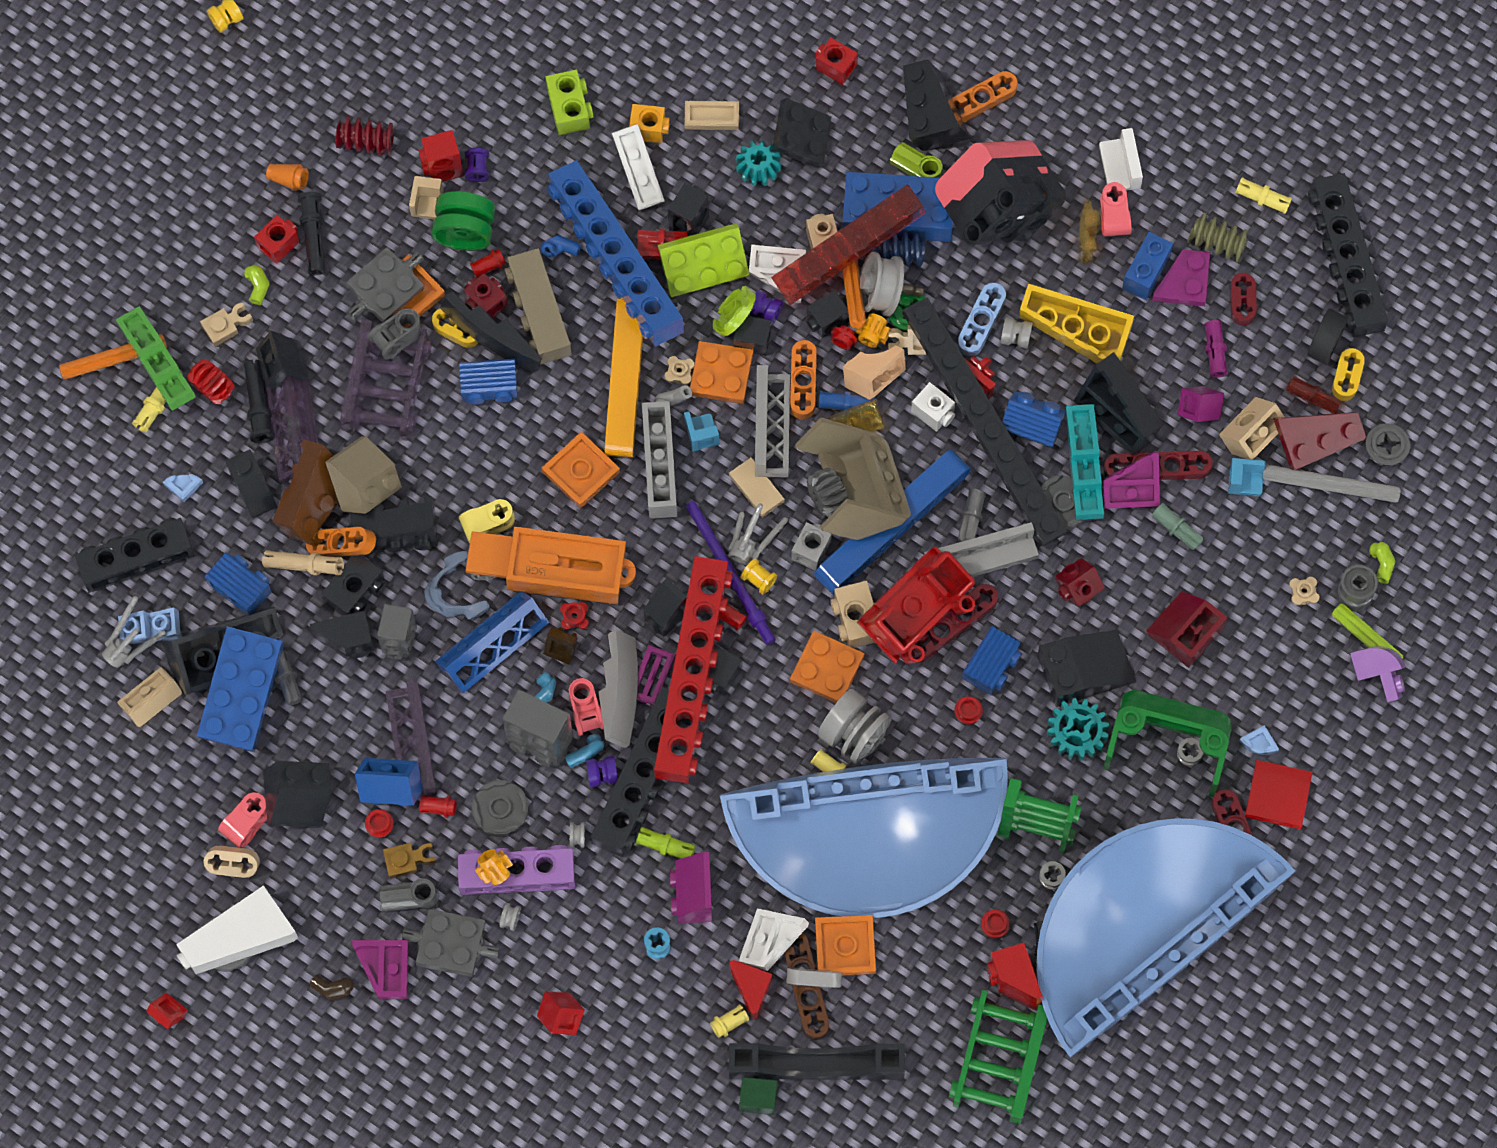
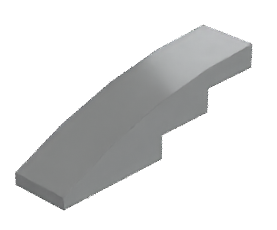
M615 629L608 634L611 658L603 663L607 687L599 691L605 740L626 748L630 744L637 699L638 662L636 640L634 637Z

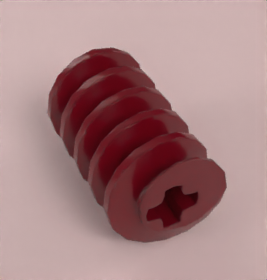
M350 116L346 117L344 123L339 120L335 138L336 148L341 149L345 143L347 150H352L356 146V150L362 152L366 147L367 152L373 154L377 148L378 155L383 156L387 150L390 156L394 141L393 123H389L387 129H383L382 121H379L376 128H373L371 119H368L365 126H362V121L359 117L355 124L351 123Z

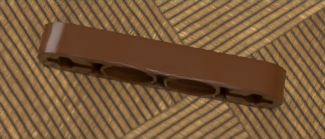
M802 932L796 940L803 942L799 945L800 956L807 954V957H798L790 961V958H795L794 948L790 946L784 952L787 968H795L799 964H805L810 969H815L808 939ZM792 984L805 1035L811 1040L823 1039L829 1031V1021L820 986ZM804 992H814L817 996V1002L812 1006L804 1005L801 1002V995ZM821 1009V1012H816L817 1022L819 1024L823 1023L824 1026L820 1027L819 1033H815L814 1029H808L812 1025L811 1015L804 1016V1013H812Z

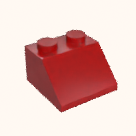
M1024 942L991 952L990 962L987 963L988 969L986 970L991 986L996 985L1000 994L1037 1011L1038 1005H1042L1043 996Z

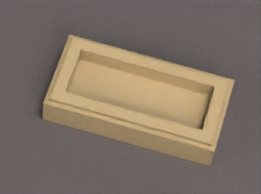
M685 101V129L739 130V101Z
M749 458L729 472V477L755 510L758 504L761 503L763 505L760 512L762 518L784 503V498L767 477H755V461L752 458Z

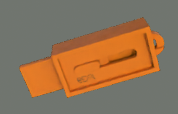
M514 527L513 537L474 531L471 533L466 573L506 578L507 590L618 605L620 588L630 586L636 577L634 564L630 560L625 559L626 541ZM627 569V576L624 578L622 573L623 570Z

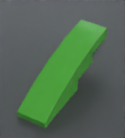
M140 306L115 319L171 411L196 398L193 390L181 374L179 367L166 349L162 339Z

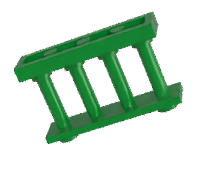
M1010 778L998 836L1009 839L1011 830L1017 831V829L1061 840L1059 852L1064 853L1066 845L1072 846L1076 829H1072L1071 825L1072 822L1078 823L1082 806L1077 805L1078 795L1073 794L1071 804L1067 806L1025 795V791L1020 790L1022 781Z
M982 990L980 998L974 997L970 1014L976 1016L959 1081L953 1080L949 1097L954 1098L953 1107L956 1108L959 1107L961 1097L1005 1108L1006 1112L1011 1113L1009 1122L1021 1124L1047 1016L1043 1005H1038L1037 1013L1031 1012L1027 1014L985 1003L988 991ZM982 1014L1027 1025V1029L1032 1030L1030 1041L1024 1039L1022 1042L979 1031ZM975 1042L1020 1053L1021 1057H1025L1023 1068L1017 1067V1069H1012L971 1058ZM968 1069L1012 1080L1013 1084L1018 1085L1016 1096L1010 1095L1006 1097L964 1086Z

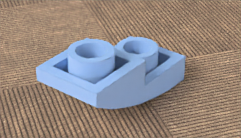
M173 607L152 613H147L144 610L131 613L120 632V638L124 640L135 628L139 629V633L129 644L144 643L162 630L166 631V635L158 641L181 634L179 610Z

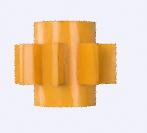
M869 314L864 327L861 329L856 328L855 333L859 334L858 340L871 348H876L879 342L885 345L890 328L886 327L887 320L880 315Z
M490 849L478 857L477 862L480 866L475 869V872L485 884L491 882L492 885H498L510 876L508 868L513 864L502 850L497 853L495 849Z

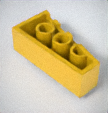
M1028 284L1020 308L1019 318L1024 321L1033 322L1034 327L1093 362L1099 363L1113 352L1121 361L1134 316Z

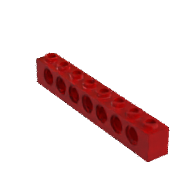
M694 557L654 768V775L657 779L689 784L690 775H696L698 759L694 758L695 748H701L703 732L699 731L700 721H706L708 705L704 704L705 694H711L713 678L709 677L710 667H716L718 651H714L715 641H721L723 625L719 624L720 614H726L728 598H724L725 588L731 587L733 572L728 571V561ZM706 586H713L717 591L713 594H705L702 589ZM702 612L712 615L707 621H701L697 618ZM696 639H704L707 644L704 647L698 648L692 642ZM692 665H697L702 668V671L698 674H690L687 669ZM686 692H693L697 697L693 701H686L682 698V695ZM681 719H689L692 724L688 728H681L677 725V722ZM681 745L687 751L683 755H675L672 749L675 746Z

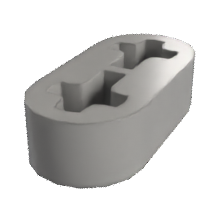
M787 968L786 983L820 987H841L842 972Z

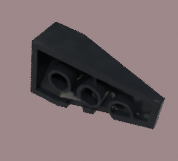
M275 607L161 640L169 668L185 695L211 686L227 626L274 639L281 636L283 633Z

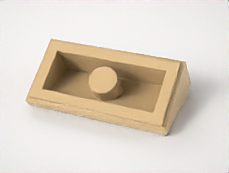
M160 667L117 703L138 727H141L179 697L182 691L174 679Z

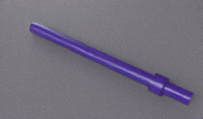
M695 501L688 503L686 508L716 560L728 561V571L733 572L731 586L749 615L747 617L753 628L758 630L766 645L772 644L776 639L766 624V616L762 610H758Z

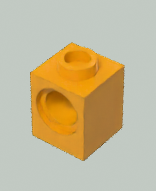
M632 104L629 127L638 124L644 141L662 143L663 133L668 134L670 118L665 117V107ZM648 121H653L656 123L654 126L651 127L644 125V123Z

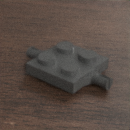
M386 247L346 282L359 301L347 311L348 315L352 316L353 320H356L357 317L367 310L375 314L382 323L394 316L424 289V284L413 273V269L424 261L423 257L416 251L409 259L403 261Z
M432 909L428 911L426 923L421 932L404 928L402 933V940L416 942L419 945L416 966L473 977L475 965L481 955L498 959L500 947L483 944L485 920Z

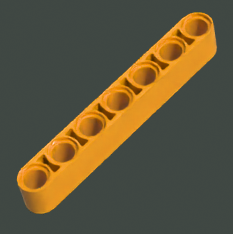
M617 298L605 455L633 457L643 335L640 332L637 319H632L629 316L623 298Z

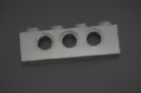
M670 401L642 403L649 519L677 517Z

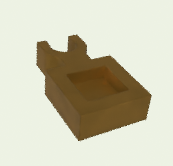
M411 843L383 849L389 878L393 879L418 873L416 864H435V856L430 858L423 856L425 851L433 850L432 843L421 845L417 850L412 849Z

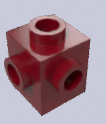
M484 273L478 278H472L466 284L465 290H463L465 296L464 304L471 311L480 305L492 319L508 306L502 285L495 278L489 279Z
M1082 558L1065 566L1060 573L1054 576L1059 585L1057 592L1065 602L1069 600L1077 607L1088 603L1093 596L1105 589L1095 567Z

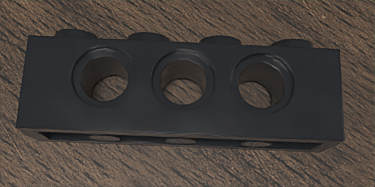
M181 518L165 519L158 526L137 529L132 535L114 537L109 539L106 544L98 547L88 546L83 548L80 553L75 554L88 593L195 556ZM158 540H167L164 547H154ZM132 549L141 550L136 557L127 556ZM107 558L114 559L111 565L101 566L103 560Z

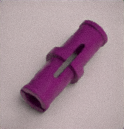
M1211 320L1204 324L1207 339L1205 353L1209 357L1210 376L1220 378L1228 374L1225 359L1227 345L1223 341L1222 322Z

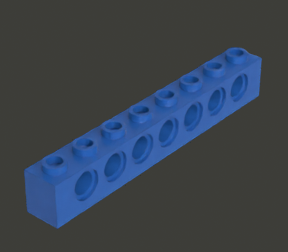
M575 160L548 173L549 185L547 190L553 201L558 200L560 203L562 215L566 220L570 219L573 223V230L577 238L585 241L589 256L592 259L596 258L599 262V269L605 279L609 278L613 283L612 288L617 298H623L625 301V307L629 316L632 319L636 318L639 322V329L645 339L649 338L656 347L684 333L683 317L578 161Z

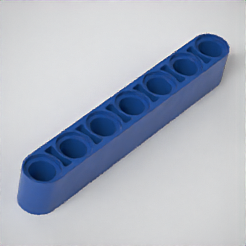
M952 449L945 452L904 489L911 515L902 525L860 540L849 539L818 567L814 577L834 596V589L851 583L969 475L971 468Z

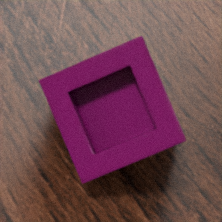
M1205 386L1182 388L1178 415L1196 422L1219 420L1224 393Z

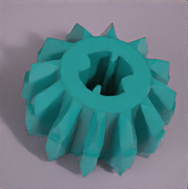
M751 140L750 148L742 145L741 154L736 156V163L738 164L736 171L738 174H742L744 182L752 179L753 186H756L757 181H761L766 186L767 178L775 181L777 178L776 172L781 171V164L779 163L781 155L772 150L773 144L765 147L764 140L760 142V145H756Z

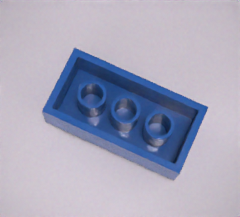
M846 172L842 235L871 237V230H874L876 237H879L882 230H885L887 238H890L892 232L896 231L898 239H901L904 232H907L909 239H912L914 233L918 232L920 240H923L926 234V240L951 242L953 221L938 199L935 190L936 183L940 178Z
M227 626L197 733L198 738L255 753L282 655L283 641Z

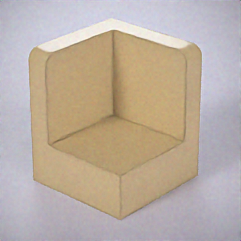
M414 177L409 203L412 217L435 219L437 217L435 216L436 198L443 194L444 191L442 179Z

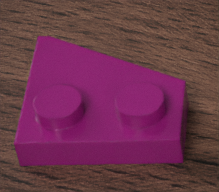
M1183 249L1154 291L1152 301L1205 307L1210 252Z
M1157 451L1151 452L1103 479L1104 509L1160 506L1159 453Z
M352 940L353 948L378 999H407L408 940Z

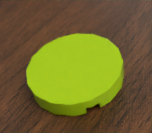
M742 286L741 290L739 288L734 290L719 307L718 313L720 317L718 320H713V329L721 336H728L734 332L749 315L754 305L756 294L747 286Z

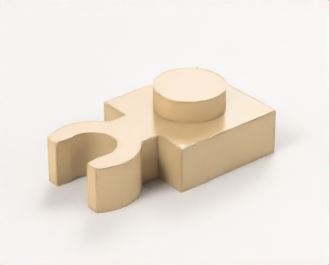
M244 303L236 304L229 314L223 308L200 321L214 347L239 334L236 326H247L253 321L250 314L245 317L239 316L240 312L246 310Z
M908 325V332H902L897 328L890 329L889 337H896L899 340L896 343H888V349L896 345L900 348L907 347L908 355L926 354L910 325Z

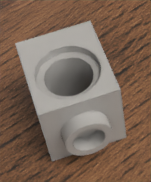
M806 522L791 551V560L816 571L831 545L832 534L822 531L820 524L815 523L812 525ZM810 540H815L819 542L820 546L811 549L805 544Z

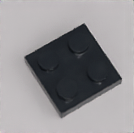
M788 98L781 100L772 150L816 168L823 166L832 116Z

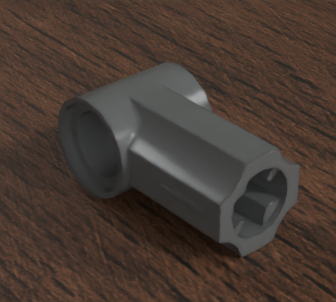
M421 878L411 883L380 886V902L383 912L413 908L428 910L436 906L439 901L438 890L428 879ZM424 888L431 889V895L427 899H418L419 891Z

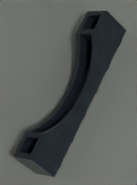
M729 1043V1079H743L746 1077L791 1080H904L905 1044H870L843 1048H792L760 1043Z

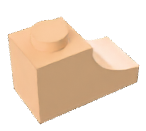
M895 345L881 353L865 354L860 352L843 366L845 387L871 400L906 370L904 349Z

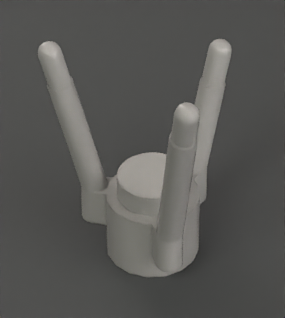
M761 503L758 504L744 536L741 537L740 533L745 514L740 512L733 539L728 548L730 551L728 556L743 565H748L750 560L752 561L754 558L758 559L760 553L788 522V518L784 517L755 549L756 543L749 538L760 516L763 505Z
M133 596L111 637L105 642L107 648L102 652L104 659L116 668H119L123 662L129 664L135 656L166 635V631L162 630L132 652H130L132 648L129 643L139 633V629L135 628L124 640L121 638L116 640L138 600L137 596Z

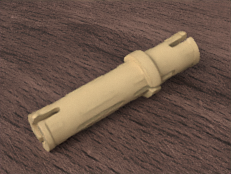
M266 550L264 555L269 557L262 556V564L265 568L307 571L311 575H319L320 573L341 575L343 571L337 570V568L344 569V560L341 557H327L315 552L306 555Z

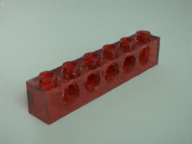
M907 184L771 278L788 304L792 305L926 214V211L911 187Z

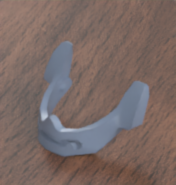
M467 551L457 552L444 559V569L430 578L424 590L429 606L446 617L464 614L468 620L476 619L489 609L487 601H481L468 606L448 604L441 598V589L437 588L440 577L456 571V566L468 558Z

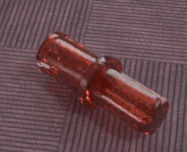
M1293 376L1286 392L1308 402L1307 405L1311 406L1313 403L1331 413H1337L1342 403L1340 400L1319 390V385L1315 387L1296 376Z

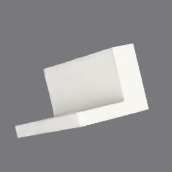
M1123 129L1120 139L1099 143L1106 183L1118 182L1126 190L1141 188L1143 176L1133 129Z

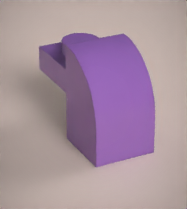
M1372 646L1350 653L1358 680L1380 675L1387 702L1403 697L1401 692L1405 691L1404 682L1401 675H1396V670L1403 669L1406 666L1397 652L1384 646Z

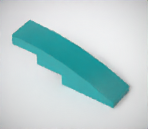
M1094 404L1066 406L1075 519H1103L1100 453Z

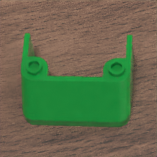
M1139 690L1126 692L1120 702L1103 769L1109 770L1118 732L1126 735H1135L1143 729L1145 723L1200 738L1199 745L1202 752L1207 756L1217 758L1208 795L1213 798L1218 787L1232 728L1230 718L1219 711Z

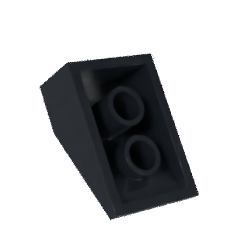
M1118 630L1066 637L1039 646L1037 657L1055 707L1061 706L1063 701L1068 704L1072 702L1073 698H1076L1078 701L1136 682Z

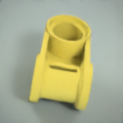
M498 499L462 513L459 516V520L470 543L472 531L489 534L501 533L514 525L515 516L510 503L506 500ZM503 512L505 518L500 519L497 513Z

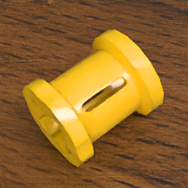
M754 558L743 570L740 578L744 581H750L759 588V593L764 595L773 586L778 575L775 572L770 573L759 564V560Z

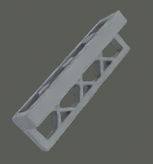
M757 365L755 477H788L790 374H768V365ZM768 383H784V390L775 397L768 390ZM775 405L784 412V415L776 422L767 414ZM775 429L783 436V440L776 446L767 440V436ZM775 454L783 461V468H766V461Z
M1032 522L938 548L941 552H950L972 577L1032 561L1039 557L1033 539L1034 528Z

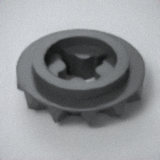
M1385 423L1371 429L1366 438L1365 449L1370 459L1378 462L1379 466L1389 465L1392 467L1395 464L1402 463L1407 457L1410 450V440L1402 428L1394 424ZM1385 436L1389 444L1396 445L1391 448L1390 454H1388L1386 448L1379 447L1383 445Z

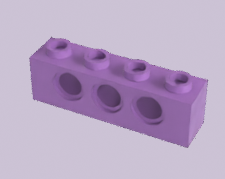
M565 845L551 846L550 850H539L538 847H524L522 851L510 852V849L507 848L495 849L497 853L502 850L513 865L521 864L524 866V870L520 874L510 873V876L498 885H492L491 882L485 884L475 872V869L480 866L477 862L478 857L482 854L480 850H467L464 854L458 855V880L461 895L575 889L573 848L567 849ZM548 862L553 865V868L547 873H542L538 871V866L541 863Z

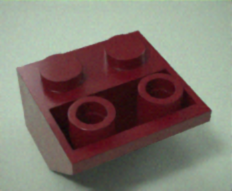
M1181 591L1145 633L1189 668L1225 628L1228 617L1207 600Z

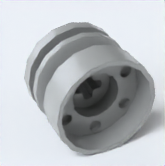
M850 689L830 710L821 724L817 736L831 747H835L845 740L841 754L848 756L852 753L850 761L858 765L878 747L886 734L892 717L887 713L879 716L880 708L878 706H874L865 714L864 711L868 699L856 690Z

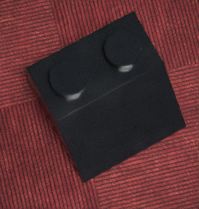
M276 761L263 770L268 826L320 828L322 826L332 791L329 763Z

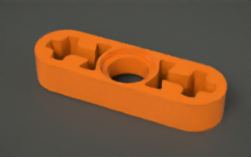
M1003 71L953 97L952 100L955 106H958V108L964 107L963 114H961L963 123L1013 97L1017 91V78L1011 72ZM1004 81L1005 84L1010 83V88H1000L1001 82ZM979 92H985L989 95L990 99L986 103H979L975 100L974 96Z
M801 340L794 344L791 358L790 410L794 417L803 420L810 418L815 411L816 347L808 340ZM801 349H807L809 354L807 355V366H801ZM799 374H807L811 377V382L806 386H801L797 384L795 379ZM800 393L806 394V405H809L806 406L804 411L800 410V407L797 406L800 404Z
M362 527L323 529L317 531L309 544L306 543V549L310 554L315 552L327 557L366 555L375 547L376 536L371 530ZM341 536H344V544L338 549V540ZM323 540H324V541H327V545H325V544L319 545V543H322ZM355 540H363L359 544L355 543Z

